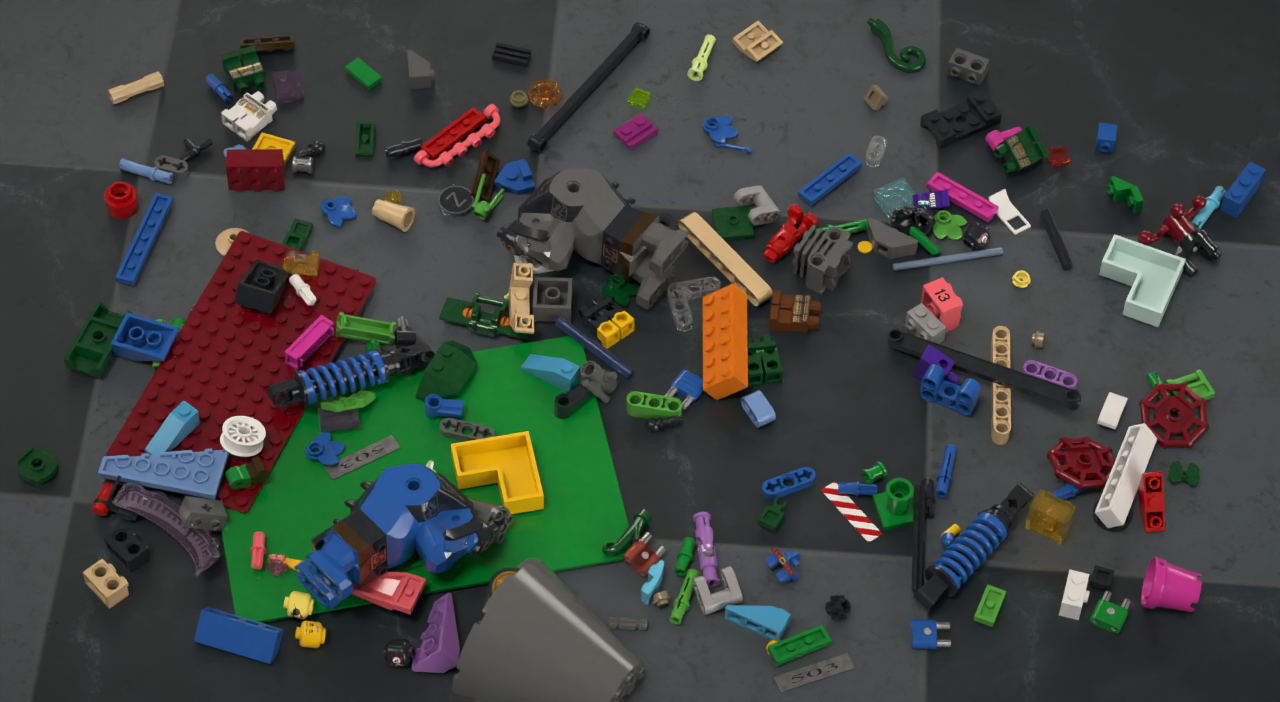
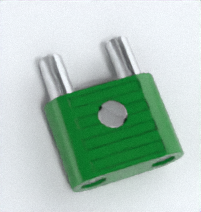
M1105 591L1103 598L1098 600L1089 620L1098 627L1113 633H1119L1127 618V609L1131 601L1128 599L1127 602L1126 598L1122 605L1118 606L1109 602L1112 593L1109 592L1108 594V591Z

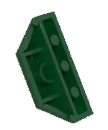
M453 340L443 342L424 370L416 398L425 402L426 397L430 394H437L442 399H449L458 395L477 367V362L470 347Z

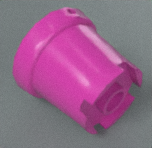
M1154 556L1145 574L1141 593V605L1144 608L1150 609L1161 607L1192 613L1195 608L1190 606L1192 603H1198L1202 581L1197 580V578L1202 577V574L1167 563L1165 559Z

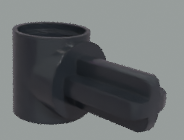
M405 316L397 318L398 328L394 334L395 347H406L416 344V332L409 327L408 319Z

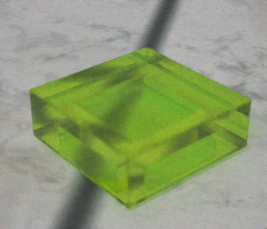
M635 87L628 98V104L645 109L652 98V93Z

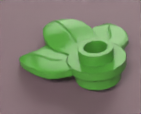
M945 210L939 211L935 215L936 223L933 227L935 237L939 240L946 236L951 240H960L962 238L960 227L965 226L967 221L960 215H951Z

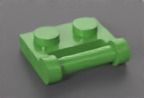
M1200 369L1193 371L1192 374L1164 381V384H1183V382L1189 383L1196 380L1197 382L1187 386L1202 399L1209 400L1215 397L1213 388ZM1169 391L1172 396L1179 394V391ZM1184 393L1183 396L1193 404L1194 401Z

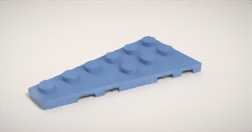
M211 448L201 452L184 450L160 452V455L144 453L141 456L129 457L128 455L104 456L98 471V477L116 480L119 475L121 476V482L215 500L230 453L224 448L223 450L214 451Z

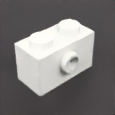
M1069 570L1059 616L1079 620L1083 602L1087 603L1090 591L1086 590L1089 574Z

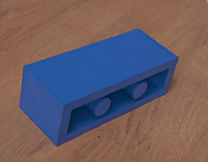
M1250 161L1224 195L1220 210L1237 218L1263 183L1266 169Z

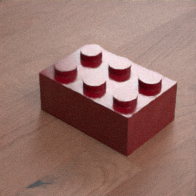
M283 149L227 150L226 173L229 190H284L285 165Z

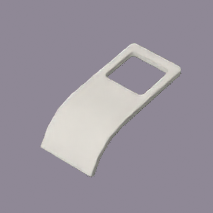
M1006 189L989 196V201L999 206L996 215L1014 235L1031 227L1029 222L1010 202ZM1019 216L1026 225L1014 230L1007 221Z

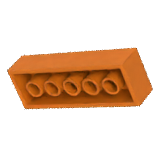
M734 283L703 297V390L715 400L722 399L748 387L747 294Z

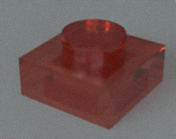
M1066 146L1048 148L1051 166L1067 165L1070 163Z

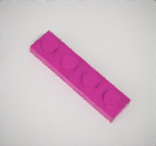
M939 172L927 183L926 188L933 192L948 190L949 201L986 222H989L998 212L999 206Z

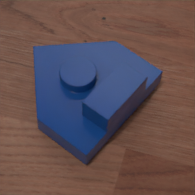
M524 159L506 163L494 181L495 186L507 188L517 195L535 190L531 170Z

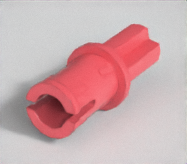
M255 532L253 534V545L250 549L252 554L251 567L253 569L260 570L262 568L263 555L266 554V534L263 532Z

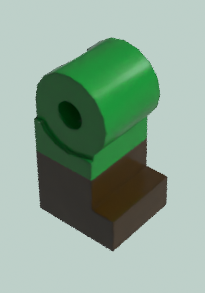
M259 456L252 458L250 463L234 466L226 471L225 475L231 489L246 488L266 481L265 469Z

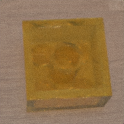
M1040 489L1029 507L1025 528L1061 545L1072 527L1076 506L1069 501L1054 496L1050 492Z

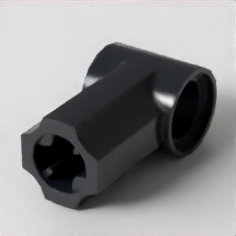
M578 384L567 393L557 395L554 403L555 416L560 419L570 417L572 410L590 398L587 388L582 384Z

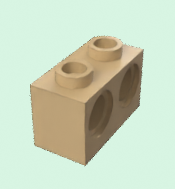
M101 559L83 572L85 583L109 609L129 595L127 580L123 576H118L116 569L111 563L107 564Z

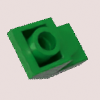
M1115 176L1110 177L1109 185H1107L1108 195L1112 196L1114 202L1127 200L1128 206L1132 208L1134 214L1140 213L1144 200L1138 187Z

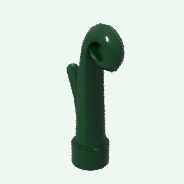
M645 509L638 510L633 517V521L617 542L606 543L602 547V552L606 555H613L621 551L633 538L638 541L642 528L646 527L652 519L651 514Z

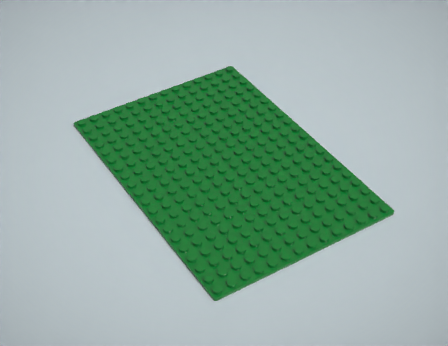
M566 336L472 352L477 362V367L461 392L449 398V400L464 401L462 419H453L491 427L495 432V437L529 431L544 494V509L512 514L514 520L509 525L505 538L501 543L495 542L491 544L481 554L476 555L473 553L465 556L445 572H427L425 566L405 571L406 573L426 578V585L421 595L489 584L492 576L499 570L505 568L517 569L519 564L529 558H538L544 561L553 572L625 560L624 556L634 546L633 540L621 551L613 555H606L602 552V547L606 543L617 542L629 524L596 396L588 390L590 398L572 410L570 417L560 419L554 414L555 397L567 392L521 370V366L530 354L564 358L580 366V381L578 384L581 385V368L587 362L583 346L572 337ZM427 366L400 373L398 376H389L387 384L378 385L377 380H375L376 383L373 387L369 386L368 382H366L365 389H360L356 385L355 392L358 390L370 391L375 393L376 397L371 403L361 408L341 412L323 410L320 403L324 400H321L318 393H316V403L309 404L248 513L242 514L224 507L228 517L221 531L235 615L261 623L293 618L289 617L287 609L283 608L285 597H289L293 591L309 593L311 595V599H314L312 614L374 604L350 594L334 608L327 610L297 580L295 574L298 571L272 561L269 555L300 561L308 560L306 556L312 552L311 539L333 526L334 519L342 520L347 517L351 511L344 502L350 499H359L365 492L360 484L365 481L373 483L385 468L406 464L426 466L431 460L434 462L433 469L443 475L458 489L451 458V444L463 441L443 437L440 434L439 427L441 420L452 417L428 418L425 415V402L416 398L418 387ZM346 388V394L341 395L339 391L336 390V396H342L347 398L355 393L350 392V390ZM464 429L462 433L464 435H470L472 433V430ZM326 432L330 433L331 441L345 445L343 452L337 456L338 460L391 435L400 446L399 449L333 480L324 468L326 465L321 464L318 460H311L306 455L307 446L314 442L317 435ZM498 483L458 489L468 499L503 506ZM255 532L266 534V554L263 555V565L260 570L251 567L252 554L250 549L253 545V534ZM390 568L387 572H394V570Z

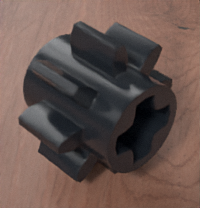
M844 595L830 596L831 601L826 602L825 609L827 614L832 616V620L846 619L845 614L850 612V602L844 599Z

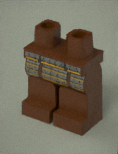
M773 290L769 330L802 331V333L807 334L808 328L818 329L819 316H810V313L820 314L821 302L812 301L811 295L781 294V291Z

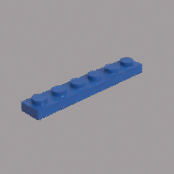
M160 193L154 194L116 274V282L131 286L135 285L173 204V196Z

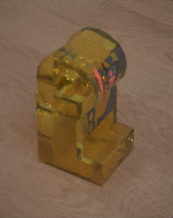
M312 250L311 255L290 251L285 255L282 264L283 268L289 273L317 276L320 268V251Z

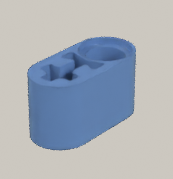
M760 390L741 398L743 409L757 428L776 420L772 406Z

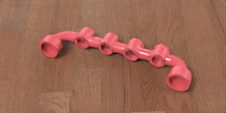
M494 104L487 106L483 114L489 120L493 119V122L485 124L477 133H471L462 143H456L453 149L443 152L438 159L429 160L430 155L425 150H421L415 155L414 161L419 166L425 165L430 168H435L442 164L446 167L450 166L454 162L453 157L455 155L464 157L468 152L467 147L472 145L474 148H477L482 143V137L486 136L490 139L495 135L496 131L494 129L499 126L501 121L498 114L499 109Z

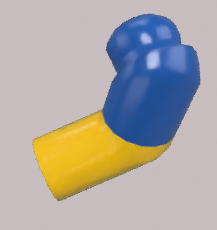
M953 524L941 535L942 545L945 546L946 550L953 544L954 536L961 532L957 524Z

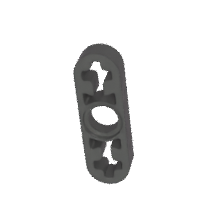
M445 418L439 424L440 434L450 439L465 442L484 439L483 437L486 434L489 435L487 438L495 437V432L491 427L453 418ZM464 429H470L472 430V433L470 435H464L462 431Z

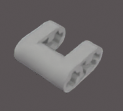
M761 185L741 188L734 194V199L738 205H756V208L752 209L748 214V218L753 225L772 223L781 216V211Z
M731 566L720 569L721 579L725 587L724 590L710 594L703 576L692 579L693 588L704 615L725 609L727 605L743 603V596Z

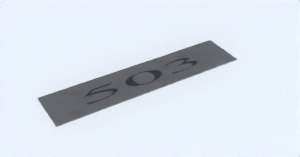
M391 435L340 459L336 465L325 466L324 468L333 480L399 449L400 446Z
M848 653L775 676L774 679L780 692L853 669L854 665Z

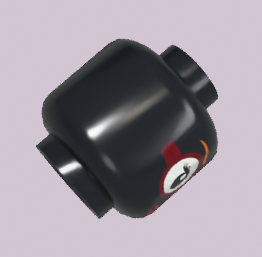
M982 222L971 223L963 231V243L972 250L982 248L990 239L988 226Z
M407 639L390 640L384 646V659L391 666H407L411 663L412 658H415V647L411 646Z

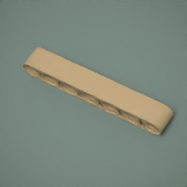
M693 212L678 221L679 228L690 234L687 238L731 283H734L747 294V299L754 306L757 307L773 297L770 286L698 213Z
M997 326L993 329L991 362L1010 368V331L1005 326ZM991 382V438L994 443L1004 445L1009 440L1011 430V388Z

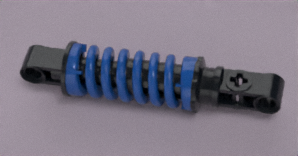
M424 342L401 347L396 350L390 349L385 353L376 348L373 351L367 352L365 356L358 354L355 358L347 357L345 361L342 359L337 360L335 364L329 362L326 366H317L316 369L308 368L306 373L304 370L294 371L292 379L269 385L266 393L276 407H283L296 402H300L303 407H306L309 404L316 403V393H318L321 400H326L327 390L330 397L334 398L337 394L336 390L341 395H345L346 388L350 392H355L356 385L360 389H365L366 382L371 387L375 386V380H377L378 385L387 384L389 376H398L400 373L428 366L435 353Z
M1019 482L1000 505L994 504L989 510H981L972 524L967 526L966 530L954 540L953 544L941 554L940 558L936 559L933 565L927 567L925 577L928 582L915 593L913 598L928 611L941 595L953 597L960 588L961 583L967 581V577L971 576L974 570L979 568L980 563L984 562L986 557L992 554L993 549L999 546V542L1009 537V528L1014 524L1013 517L1021 508L1025 507L1034 497V494Z

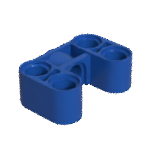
M931 364L921 380V397L926 401L949 408L962 415H971L979 400L980 384L971 378L965 379L962 386L945 381L944 370L938 365Z

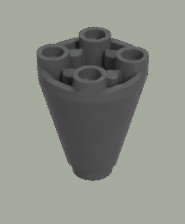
M469 499L473 503L474 516H479L488 524L494 522L497 525L499 532L495 534L492 544L495 542L501 543L505 538L509 525L514 520V516L504 506Z

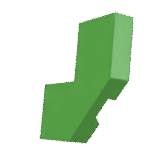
M358 390L348 398L342 396L328 397L320 404L323 410L341 412L365 407L375 400L376 397L373 392Z

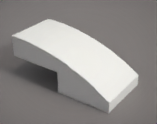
M1109 392L1097 424L1116 430L1128 398Z

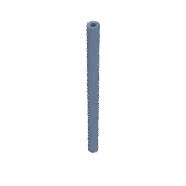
M999 247L893 264V270L898 271L1003 255V249Z

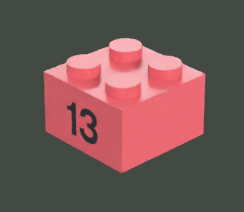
M943 277L923 285L921 303L946 326V332L958 328L963 303L961 298L957 297L953 292L952 286Z

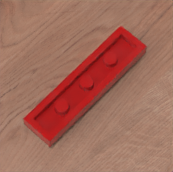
M472 107L423 144L421 150H425L430 155V159L436 160L443 152L448 151L456 143L485 123L486 116Z

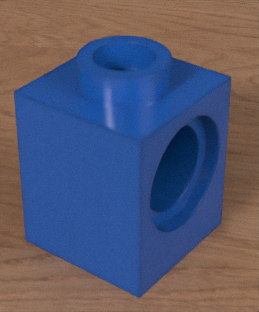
M1099 122L1095 151L1113 153L1117 125Z

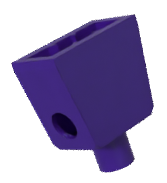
M928 345L912 377L921 381L928 367L931 364H935L944 370L945 381L957 384L960 376L951 371L954 361L933 346Z

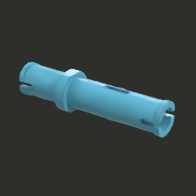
M1217 186L1211 196L1206 198V206L1198 212L1191 222L1197 230H1201V227L1214 209L1219 207L1221 199L1226 194V190L1222 192L1223 187Z

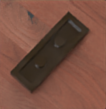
M294 35L240 39V49L254 45L256 51L271 52L276 49L287 51L294 48Z
M487 150L481 155L471 191V196L475 198L482 174H485L486 177L479 198L480 202H489L500 159Z

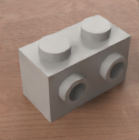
M922 303L907 312L905 326L916 337L937 344L945 340L946 326Z

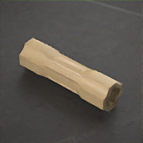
M159 71L132 83L108 89V95L112 104H117L139 93L164 86V81Z

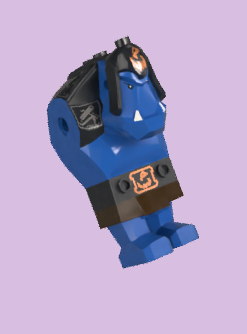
M420 464L385 468L373 483L365 481L360 484L365 492L359 499H350L344 502L351 511L347 517L342 520L334 519L333 526L311 539L312 552L306 556L308 560L301 561L294 566L296 570L300 571L295 576L327 610H331L341 600L353 593V584L358 589L377 577L384 575L390 568L406 562L415 552H418L427 572H445L465 556L473 553L478 555L484 552L492 544L495 534L499 532V529L494 522L488 524L479 516H474L473 503L443 475Z

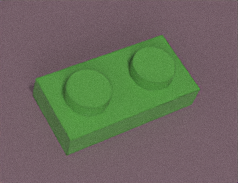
M987 585L973 621L993 627L1006 596V591Z

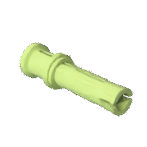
M713 35L705 36L698 56L692 60V67L688 70L687 75L693 81H700L703 78V71L708 66L707 59L716 41Z

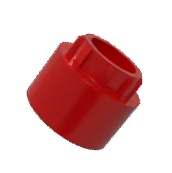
M115 182L106 189L104 199L110 216L116 219H126L137 212V194L132 185L125 182Z

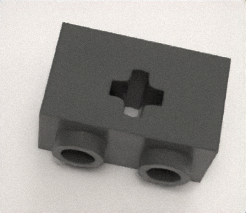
M185 496L178 511L184 527L220 532L228 517L222 501Z

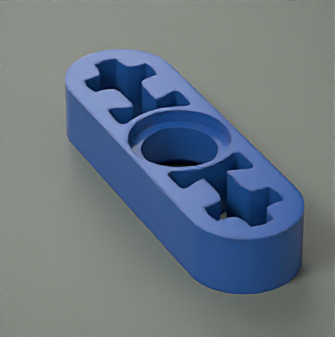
M803 467L766 480L762 485V495L768 500H773L776 497H782L810 487L815 482V471L810 467ZM786 480H791L794 483V485L788 487L785 486L783 482Z

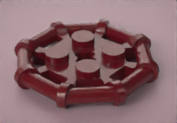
M1159 382L1155 384L1153 390L1143 400L1139 401L1141 421L1156 436L1157 442L1162 448L1180 446L1190 448L1205 430L1209 429L1206 410L1207 401L1189 388L1185 382L1183 384H1161ZM1179 391V394L1176 396L1167 395V392ZM1184 393L1194 401L1193 404L1183 396ZM1160 395L1162 399L1157 404L1153 403L1152 401ZM1148 409L1154 410V420L1149 421ZM1194 409H1199V419H1195ZM1177 411L1178 418H1172L1169 412ZM1156 425L1165 432L1164 437L1153 427ZM1191 425L1196 426L1197 428L1189 435L1186 430ZM1170 434H1181L1183 439H1169Z
M1089 436L1080 438L1061 437L1055 447L1047 453V458L1051 461L1055 471L1054 475L1078 487V490H1082V488L1104 489L1115 463L1112 455L1113 450L1091 440ZM1059 460L1064 462V465L1062 467L1060 465ZM1103 470L1108 472L1105 476L1101 473ZM1085 478H1095L1096 480H1085Z

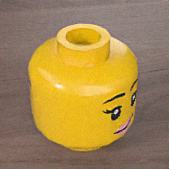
M303 621L300 627H296L295 639H299L301 647L319 648L321 644H324L326 628H323L320 622Z

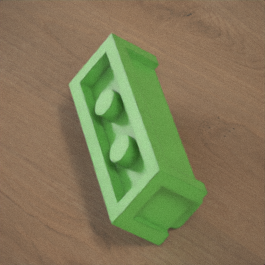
M340 312L336 319L335 336L366 342L369 339L377 340L379 344L391 346L395 339L393 332L396 322L392 321V323L355 317L344 315V313Z

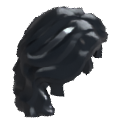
M922 205L900 207L893 211L891 217L893 218L891 220L892 228L908 236L910 235L911 227H917L926 235L936 223L934 214Z

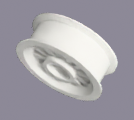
M234 416L224 422L220 443L227 452L240 457H250L262 450L266 431L259 421L247 416Z

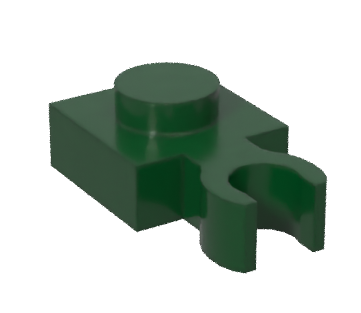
M779 497L774 499L773 507L766 505L757 521V524L774 532L783 520V511L787 506L786 500L783 505L777 504Z

